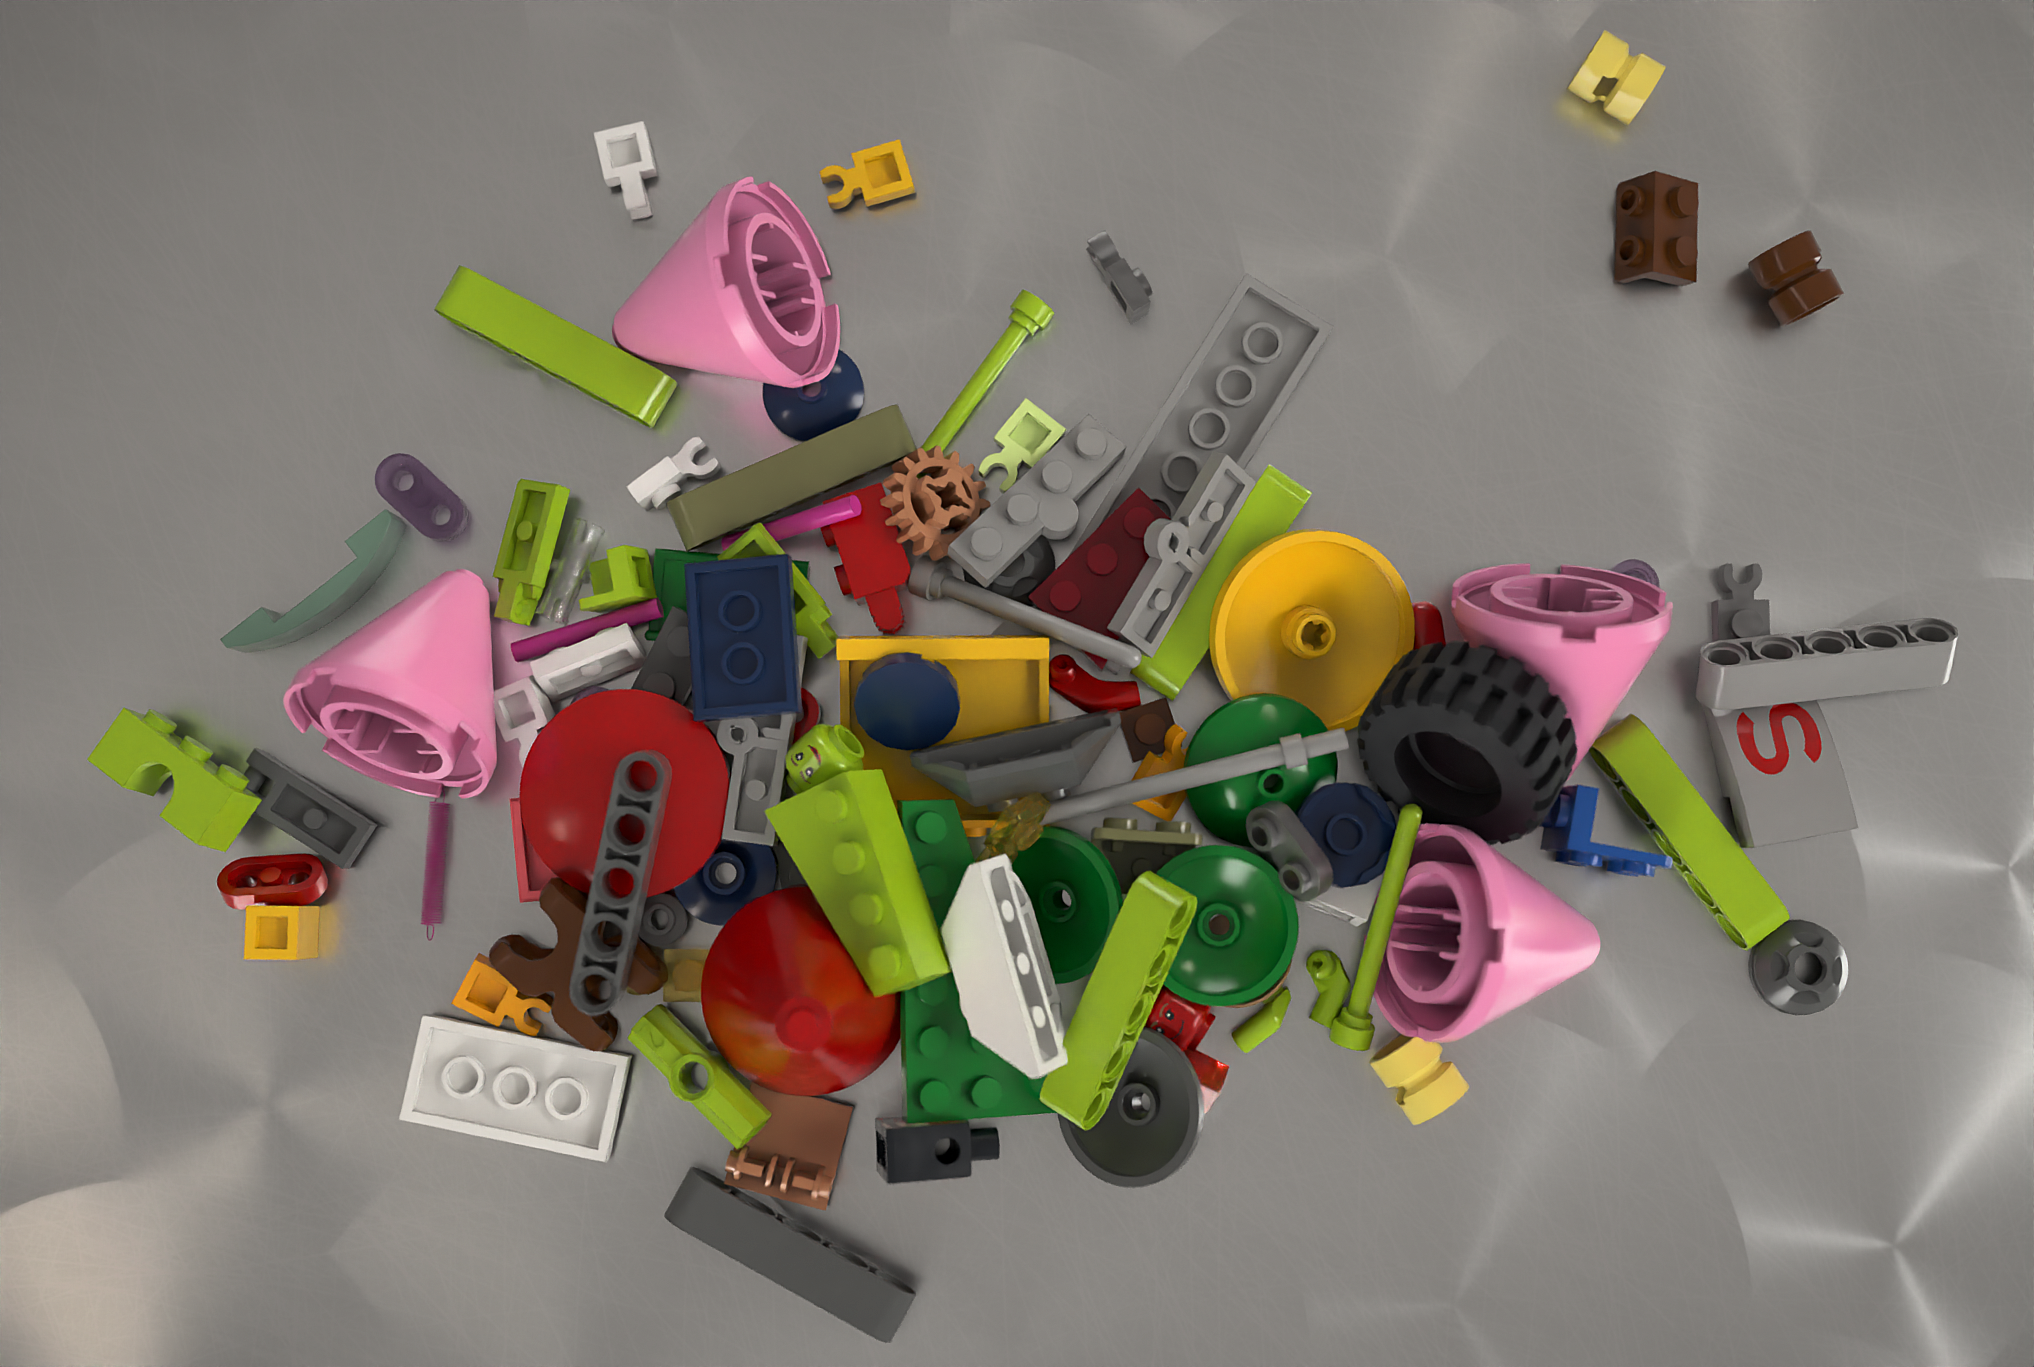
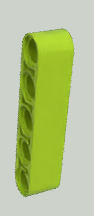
M461 265L458 266L434 308L435 312L455 325L649 428H653L678 384L674 379L657 368Z
M1269 464L1244 502L1153 658L1142 655L1140 664L1132 668L1130 673L1173 701L1209 648L1211 615L1217 595L1224 581L1239 561L1263 542L1287 532L1312 492Z
M1629 714L1595 740L1589 749L1593 760L1666 856L1673 857V865L1736 945L1748 951L1790 919L1786 907L1654 734L1638 717Z
M1151 871L1142 873L1131 886L1063 1038L1062 1045L1067 1050L1068 1063L1048 1073L1040 1092V1100L1043 1104L1084 1130L1093 1128L1108 1108L1196 911V896Z

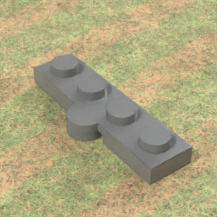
M1088 414L949 545L947 554L986 588L1041 534L1054 540L1064 539L1071 535L1075 529L1079 514L1075 502L1123 457L1126 446Z
M1212 451L1172 520L1161 518L1153 521L1144 535L1145 551L1150 557L1107 627L1126 644L1137 648L1141 655L1153 658L1256 484V481L1227 454Z
M797 635L801 689L808 638ZM797 714L722 720L719 723L717 729L719 745L726 752L734 755L722 839L778 846L779 836L764 810L785 800L786 776L788 774L785 756L793 745Z

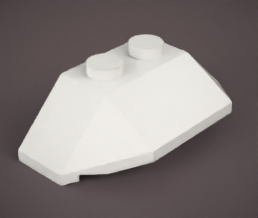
M1007 854L969 865L941 928L945 943L944 948L960 995L961 1011L967 1019L971 1035L1030 1078L1042 1077L1067 1064L1068 1059L1067 1050L1062 1045L1064 1024L1061 1001L1031 900L1019 877L1012 871L1011 862Z

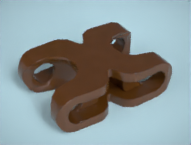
M552 878L543 887L539 902L541 909L557 928L558 942L555 948H541L521 935L510 934L495 942L489 951V959L493 967L522 994L536 997L553 991L555 996L551 1013L554 1022L591 1051H604L616 1038L618 1031L616 1018L609 1011L600 1015L585 1014L573 1005L570 998V982L589 895L572 887L560 878ZM601 921L598 926L600 940L610 947L620 946L623 934L619 933L609 938H604L603 931L606 921ZM638 938L627 987L638 994L649 995L660 990L667 982L668 969L664 962ZM591 974L587 978L588 991L592 996L601 999L600 985L603 981L608 980L602 975Z

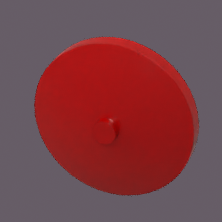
M615 689L591 694L577 700L556 714L545 725L532 744L523 766L520 781L519 802L524 828L529 841L544 864L555 875L572 887L587 894L590 893L616 769L627 755L641 750H655L662 753L669 760L672 768V780L647 897L674 889L689 880L707 864L722 842L731 779L729 763L724 750L719 745L717 737L705 722L694 721L693 711L676 700L661 694L636 689ZM638 760L632 768L631 777L638 787L651 789L657 781V772L651 763L645 760ZM625 814L620 822V830L627 840L640 842L645 835V824L639 816ZM622 867L612 868L609 874L611 887L620 894H630L634 888L632 874Z

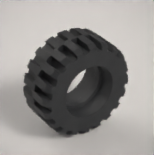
M1463 641L1448 642L1445 647L1442 642L1421 646L1420 649L1409 651L1393 666L1360 717L1357 727L1359 736L1357 743L1360 759L1364 760L1363 766L1366 775L1370 781H1376L1378 793L1386 802L1392 801L1399 807V814L1407 804L1419 806L1422 811L1421 824L1460 826L1472 831L1490 846L1497 844L1498 841L1501 844L1518 840L1522 836L1532 833L1547 816L1572 772V767L1576 761V734L1571 718L1565 717L1567 714L1565 704L1559 695L1552 696L1550 694L1548 682L1538 673L1534 676L1523 669L1525 665L1523 662L1512 656L1509 659L1503 658L1496 654L1497 649L1481 645L1477 649L1469 647V642ZM1452 736H1454V737H1456V738H1458V739H1460V740H1462V741L1468 743L1469 745H1471L1472 747H1474V748H1475L1476 750H1478L1479 752L1474 751V750H1472V749L1466 747L1465 745H1463L1462 743H1460L1459 741H1457V740H1456L1455 738H1453Z

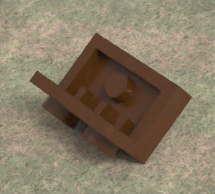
M1653 171L1620 182L1617 185L1616 281L1627 283L1642 278H1649L1677 286H1685L1697 282L1699 206L1697 182Z

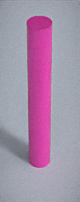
M851 495L762 525L775 541H779L861 514L862 508L859 499L855 495ZM749 529L724 536L721 540L723 551Z
M656 597L511 643V652L517 663L547 654L560 647L574 645L595 636L596 633L606 628L618 627L625 623L629 627H633L664 617L663 607L659 598Z

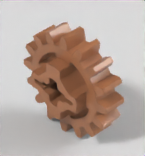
M934 446L926 452L922 447L918 448L891 466L894 474L885 478L882 483L892 493L880 500L881 505L892 508L893 515L885 520L886 525L894 526L898 524L901 529L896 541L900 544L910 539L914 542L912 554L918 556L929 550L932 561H937L948 555L949 545L981 516L980 512L990 507V502L980 499L978 494L979 491L986 487L985 482H973L970 477L975 466L971 463L963 468L958 465L959 453L956 451L943 458L940 446ZM919 473H932L931 477L927 475L921 479L916 477ZM951 527L956 529L952 534H940L941 529L947 530Z

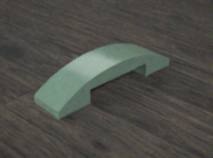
M385 509L345 541L357 558L285 615L281 616L278 612L261 607L220 640L226 648L243 653L257 652L295 642L328 625L359 601L378 580L393 558L407 525L401 517Z

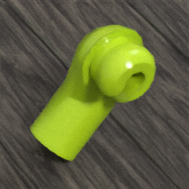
M1316 950L1309 955L1306 961V969L1319 992L1309 1019L1331 1029L1334 1017L1339 1016L1351 991V982L1340 958L1335 953L1329 950Z
M1281 985L1273 995L1262 1001L1263 1005L1255 1015L1231 1032L1234 1042L1244 1053H1249L1281 1027L1291 1001L1288 986L1283 987Z

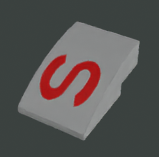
M1817 700L1731 710H1716L1703 705L1723 798L1730 797L1740 848H1756L1858 828L1845 774L1827 722Z

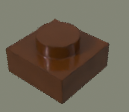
M1166 697L1119 712L1121 718L1120 728L1132 763L1144 760L1149 751L1156 755L1164 753L1165 735L1175 724Z

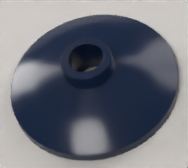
M838 350L837 359L831 372L822 380L817 381L821 384V390L816 396L809 397L804 395L802 392L803 386L788 388L763 383L764 407L772 423L783 434L794 440L805 442L852 422L859 417L864 402L862 376L854 361L842 350Z
M722 839V842L707 864L689 880L675 887V894L686 911L698 920L712 925L724 926L728 919L746 903L758 896L761 897L774 891L777 880V866L774 854L769 845ZM725 863L732 864L736 869L735 879L728 884L723 883L718 877V870Z

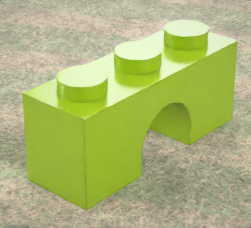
M123 708L87 760L123 788L154 796L164 781L172 775L174 779L173 794L159 816L195 844L226 852L262 801V799L246 788L250 780L228 765L221 764L220 767L209 760L213 754L209 748L188 736L181 739L173 733L177 725L161 713L149 709L144 715Z

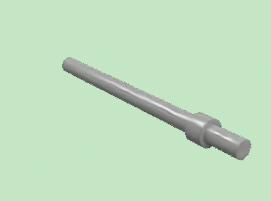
M1339 728L1303 738L1300 733L1279 738L1280 744L1032 806L1035 823L1038 827L1286 764L1287 769L1308 764V758L1348 749L1344 728Z

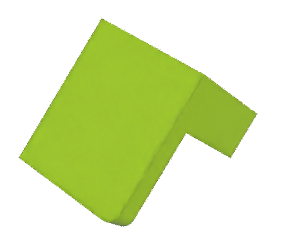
M629 545L606 549L608 558L593 561L589 564L594 596L582 598L578 601L581 611L605 613L656 598L648 550Z

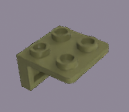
M1105 818L1103 819V828L1094 827L1091 829V843L1102 852L1112 866L1122 894H1128L1131 886L1142 873L1151 871L1156 874L1174 857L1202 845L1203 834L1191 833V823L1159 821L1156 822L1155 831L1137 830V819Z

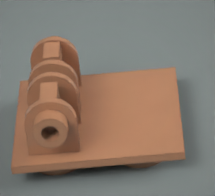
M751 1081L749 1091L772 1113V1116L759 1133L742 1148L736 1149L734 1147L733 1151H730L725 1166L727 1174L724 1184L826 1211L853 1107L814 1096H795L774 1092Z

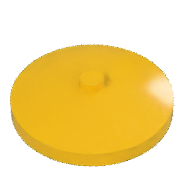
M1303 529L1278 535L1263 542L1242 558L1230 572L1217 595L1209 629V647L1215 674L1231 701L1252 694L1282 695L1292 698L1309 708L1321 719L1328 731L1344 728L1346 732L1358 726L1365 708L1393 666L1398 663L1402 656L1413 650L1415 636L1413 607L1407 588L1397 570L1386 557L1364 541L1340 532L1325 529Z

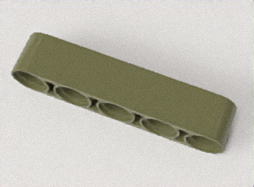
M895 404L684 493L667 502L666 506L686 551H692L887 468L915 451L917 447L898 404Z

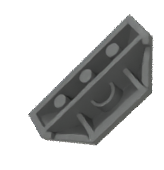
M1116 707L912 750L910 759L914 768L974 807L987 805L988 812H999L1019 806L1018 798L1039 794L1041 802L1057 800L1070 796L1069 787L1079 786L1121 724L1120 713Z

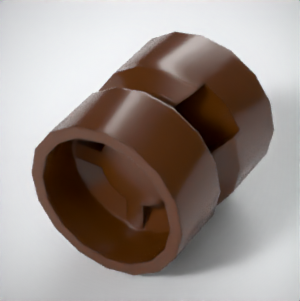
M1811 230L1785 240L1748 263L1758 285L1761 284L1763 289L1774 290L1768 304L1780 327L1792 324L1844 295L1832 269L1817 268L1818 263L1822 259L1821 249Z

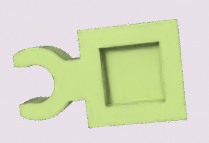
M1025 398L994 436V442L1001 446L1003 450L1000 453L987 456L981 462L978 470L979 475L984 478L992 468H1004L1008 476L999 487V491L1004 494L1017 482V469L1022 464L1031 469L1066 434V429Z

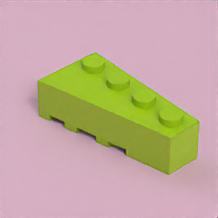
M882 769L845 771L764 810L875 997L908 990L952 972V967Z

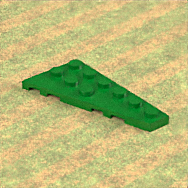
M954 799L897 800V814L943 945L945 946L941 928L969 865L976 862ZM953 971L914 988L900 991L902 1120L905 1123L913 1124L1057 1113L1040 1100V1092L1048 1074L1038 1078H1030L971 1035L967 1019L960 1008V995Z

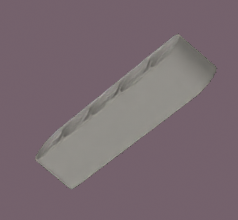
M1919 618L1710 642L1700 650L1696 698L1702 705L1708 708L1731 710L1941 686L1950 679L1958 631L1955 626L1944 620Z

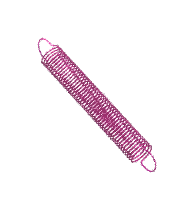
M444 789L443 803L436 802L437 798H435L434 802H429L436 803L429 804L430 806H440L429 807L433 808L429 809V811H437L429 813L440 815H428L434 816L428 817L429 819H437L428 821L441 823H428L434 824L428 825V827L438 828H427L431 829L427 832H435L427 833L428 835H438L427 836L432 837L427 838V840L435 841H426L429 842L426 845H432L426 846L427 848H436L426 849L429 850L426 853L432 854H425L429 856L425 857L429 858L425 859V861H433L425 862L427 863L425 866H429L425 867V869L433 870H424L427 871L424 874H430L424 875L428 877L424 878L427 879L424 882L430 883H423V887H427L423 888V890L430 891H423V895L427 896H422L426 898L422 899L424 900L422 903L427 904H422L424 906L422 911L427 912H421V916H424L421 919L426 920H420L422 921L420 924L427 925V938L429 925L433 926L434 935V925L429 923H441L433 922L441 921V919L429 918L442 917L426 915H442L433 914L442 913L441 911L429 910H443L437 909L442 908V906H433L443 904L429 903L443 902L436 901L443 900V898H432L443 896L429 894H443L436 892H444L443 890H432L444 889L440 888L444 887V885H436L444 884L443 882L432 881H445L439 880L444 879V877H436L445 875L432 874L445 873L439 872L445 871V869L435 868H446L443 867L446 864H439L446 863L445 861H435L446 860L442 859L446 858V856L439 855H447L444 853L447 851H442L447 850L446 848H438L447 847L444 846L447 843H441L447 842L446 840L438 839H448L444 838L447 835H441L448 834L446 833L448 830H444L448 829V827H440L449 826L446 825L448 822H443L449 821L447 819L449 817H446L449 814L443 813H450L448 812L450 809H445L450 808L447 806L450 804L444 803Z

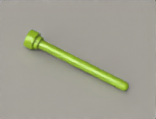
M1021 290L1010 306L1013 312L1008 319L1011 323L921 447L925 452L934 446H940L942 452L1027 334L1033 336L1037 329L1040 331L1044 330L1055 315L1054 311L1034 294ZM919 473L916 477L921 479L927 473Z
M1407 804L1401 810L1348 1007H1343L1341 1014L1333 1019L1329 1039L1347 1049L1367 1051L1370 1049L1375 1026L1371 1023L1373 1016L1369 1013L1422 819V811L1415 804Z

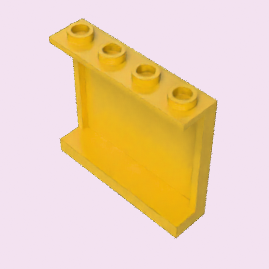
M883 635L840 636L836 639L837 660L840 662V725L849 729L861 743L864 750V756L862 757L863 770L882 769L896 811L897 800L954 799L967 837L987 835V828H1008V835L1011 836L1019 831L1037 827L1032 806L1049 802H1041L1039 794L1018 798L1019 806L1005 811L988 812L987 805L974 807L914 768L910 759L912 750L906 751L886 747L870 738L858 723L854 700L857 685L870 664L887 655L910 652L922 655L921 659L929 660L932 663L936 660L946 666L957 681L959 689L960 710L956 725L943 740L931 746L1049 722V636Z

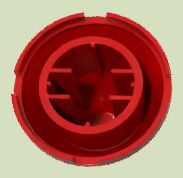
M808 884L790 885L788 888L754 898L728 919L713 941L705 961L701 980V1005L706 1027L711 1039L726 1061L737 1072L757 1085L774 1092L795 1096H817L840 1091L865 1079L878 1069L900 1041V991L877 997L874 996Z

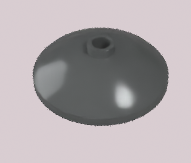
M1144 1027L1108 1108L1099 1122L1093 1128L1084 1130L1059 1113L1057 1114L1063 1137L1070 1151L1087 1171L1109 1184L1126 1188H1138L1166 1180L1180 1170L1189 1160L1201 1135L1204 1119V1101L1197 1074L1184 1052L1168 1037L1153 1029ZM1144 1093L1149 1097L1151 1103L1148 1111L1144 1109L1141 1103Z

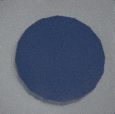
M910 652L887 655L870 664L863 673L855 693L854 708L860 726L870 738L886 747L908 751L928 748L943 740L956 725L960 710V694L957 681L946 666L936 660L932 663L929 660L921 659L922 655Z
M1347 782L1326 784L1304 798L1295 811V815L1328 858L1333 871L1331 886L1337 888L1361 886L1383 874L1397 827L1395 816L1384 798L1367 786Z

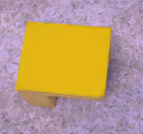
M246 906L244 959L301 960L318 958L320 907Z

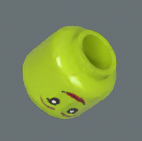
M815 725L789 748L785 756L786 768L789 772L786 780L791 789L796 794H799L845 771L863 770V747L856 736L842 725Z

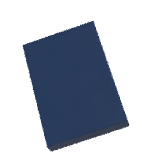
M789 554L684 564L694 721L709 722L802 713L792 557Z

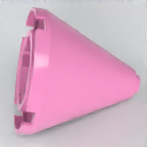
M753 176L732 182L719 189L616 312L612 326V335L618 348L641 360L788 388H798L825 378L831 372L838 355L840 343L838 304L827 307L825 305L819 279L829 276L831 273L812 228L790 197L770 181L759 185L753 184Z
M1530 563L1508 564L1482 568L1462 575L1453 584L1451 611L1464 642H1469V647L1477 649L1479 646L1485 645L1497 649V655L1506 659L1512 656L1525 664L1523 669L1533 676L1538 673L1548 682L1550 694L1552 696L1559 695L1567 710L1565 717L1572 720L1577 746L1576 761L1568 777L1570 779L1669 631L1673 602H1666V607H1664L1666 592L1644 580L1613 571L1584 566L1561 564L1560 574H1530Z
M464 569L443 572L302 667L295 674L284 695V707L293 724L301 733H306L308 727L312 724L328 738L322 751L349 768L391 787L435 798L440 797L445 786L462 787L458 795L462 799L481 793L486 788L497 765L489 593L484 587L482 579L473 572Z
M1422 824L1418 829L1373 995L1388 1022L1404 1036L1418 1037L1423 1039L1424 1042H1452L1472 1033L1588 969L1594 963L1600 951V938L1596 927L1589 919L1472 831L1456 825ZM1378 894L1373 905H1376ZM1364 935V945L1366 942L1367 935Z

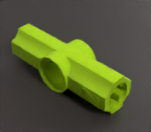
M663 1004L656 1005L631 1028V1033L627 1038L668 1079L670 1089L674 1095L682 1101L691 1102L736 1149L742 1148L767 1124L772 1113L730 1072L729 1064L725 1058L716 1051L708 1050ZM696 1062L703 1065L708 1074L707 1085L704 1089L698 1088L692 1081L691 1072Z

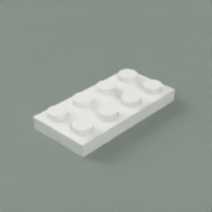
M425 1014L422 1015L399 1120L607 1162L611 1155L632 1055L607 1050L591 1051L578 1044Z

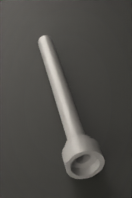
M923 555L917 560L911 571L908 583L909 592L931 601L934 598L943 599L945 596L1128 668L1137 667L1142 660L1141 652L1133 646L953 577V572L947 569L946 563L943 561H932L930 556Z

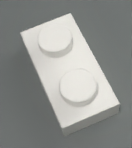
M625 623L618 627L603 629L596 633L595 636L569 647L554 649L546 656L530 662V666L536 682L552 702H556L643 666L646 655L639 640L629 625Z

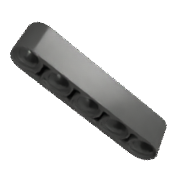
M641 750L627 755L619 763L615 772L570 982V998L573 1005L579 1011L588 1015H600L608 1012L624 996L627 989L672 780V768L669 760L662 753L655 750ZM638 760H645L655 767L657 781L651 789H642L633 782L631 777L632 768ZM625 814H634L643 820L645 835L640 842H632L622 835L620 822ZM622 867L632 874L634 888L630 894H620L611 887L609 874L612 868ZM601 921H612L620 927L623 934L620 946L610 947L600 940L598 926ZM599 974L609 981L611 986L609 998L598 999L591 995L587 988V978L589 975Z
M690 1167L664 1214V1217L670 1223L868 1336L885 1343L892 1341L917 1295L911 1287L736 1187L724 1184L725 1181L702 1169Z

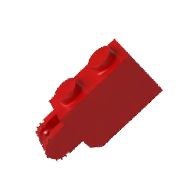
M882 482L822 501L823 504L855 495L861 503L862 511L858 516L820 527L827 548L837 545L843 564L835 566L834 571L843 596L853 593L858 606L867 603L870 614L873 617V622L879 628L878 631L883 632V635H896L902 628L904 629L903 625L906 623L904 620L905 615H902L903 609L897 593L908 589L911 568L903 544H899L896 541L899 534L897 526H887L885 520L893 514L891 508L881 505L880 500L886 497Z

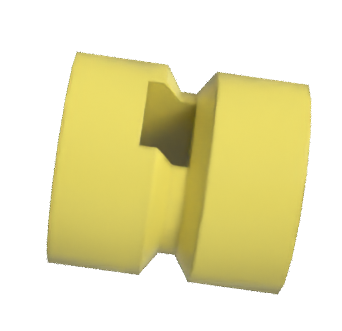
M1604 30L1567 89L1589 103L1600 99L1604 102L1605 113L1628 126L1653 91L1666 66L1644 53H1639L1635 56L1630 55L1628 43Z
M1401 1034L1380 1049L1370 1059L1369 1063L1386 1087H1397L1399 1091L1395 1098L1396 1102L1413 1125H1417L1430 1120L1453 1105L1467 1092L1469 1085L1453 1062H1442L1439 1059L1443 1050L1439 1042H1424L1421 1038Z

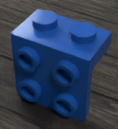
M1579 784L1562 787L1547 816L1539 826L1544 827L1540 850L1556 852L1555 862L1579 867H1587V865L1602 867V861L1608 862L1607 872L1638 877L1639 875L1654 877L1656 868L1672 867L1673 857L1591 842L1599 788Z

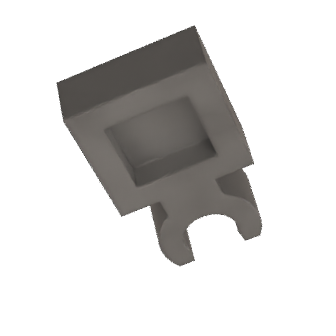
M1105 230L1087 240L1089 247L1086 250L1105 277V284L1129 323L1132 324L1146 316L1151 302L1149 296L1153 292L1143 272L1139 268L1131 270L1124 258L1121 259L1113 241Z
M1732 564L1720 566L1717 571V582L1721 590L1726 593V599H1718L1711 602L1712 642L1770 635L1769 599H1754V590L1759 587L1762 581L1760 565L1751 564L1746 566V581L1744 584L1734 580Z

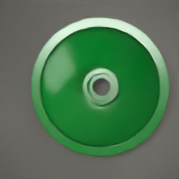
M1264 693L1243 696L1215 710L1200 725L1187 749L1184 768L1280 744L1279 738L1300 733L1303 738L1327 732L1328 729L1315 713L1292 698ZM1332 752L1308 758V764L1287 769L1286 764L1185 789V793L1196 816L1213 834L1233 844L1253 847L1246 831V820L1249 813L1269 801L1282 802L1295 813L1306 796L1326 784L1336 783L1338 772L1337 753ZM1271 774H1278L1277 783L1271 788H1264L1265 778Z
M1038 826L1009 836L996 847L988 859L1007 854L1011 862L1012 871L1019 877L1031 900L1055 984L1070 983L1090 975L1095 969L1123 905L1121 888L1112 866L1093 843L1069 829L1057 826ZM1063 890L1070 896V906L1066 905L1062 899Z
M1209 845L1181 853L1171 859L1156 873V875L1196 896L1197 907L1192 921L1163 983L1167 988L1191 1002L1208 1006H1230L1256 998L1280 979L1295 953L1299 933V920L1293 895L1284 890L1279 881V873L1268 862L1254 853L1241 848L1226 845ZM1222 914L1228 918L1230 927L1225 934L1218 935L1211 931L1209 923L1214 915Z

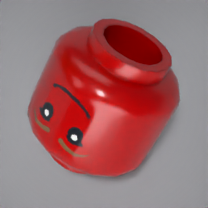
M1163 984L1144 1027L1153 1029L1168 1037L1183 1052L1187 1048L1195 1052L1216 1016L1210 1012L1212 1006L1184 999Z

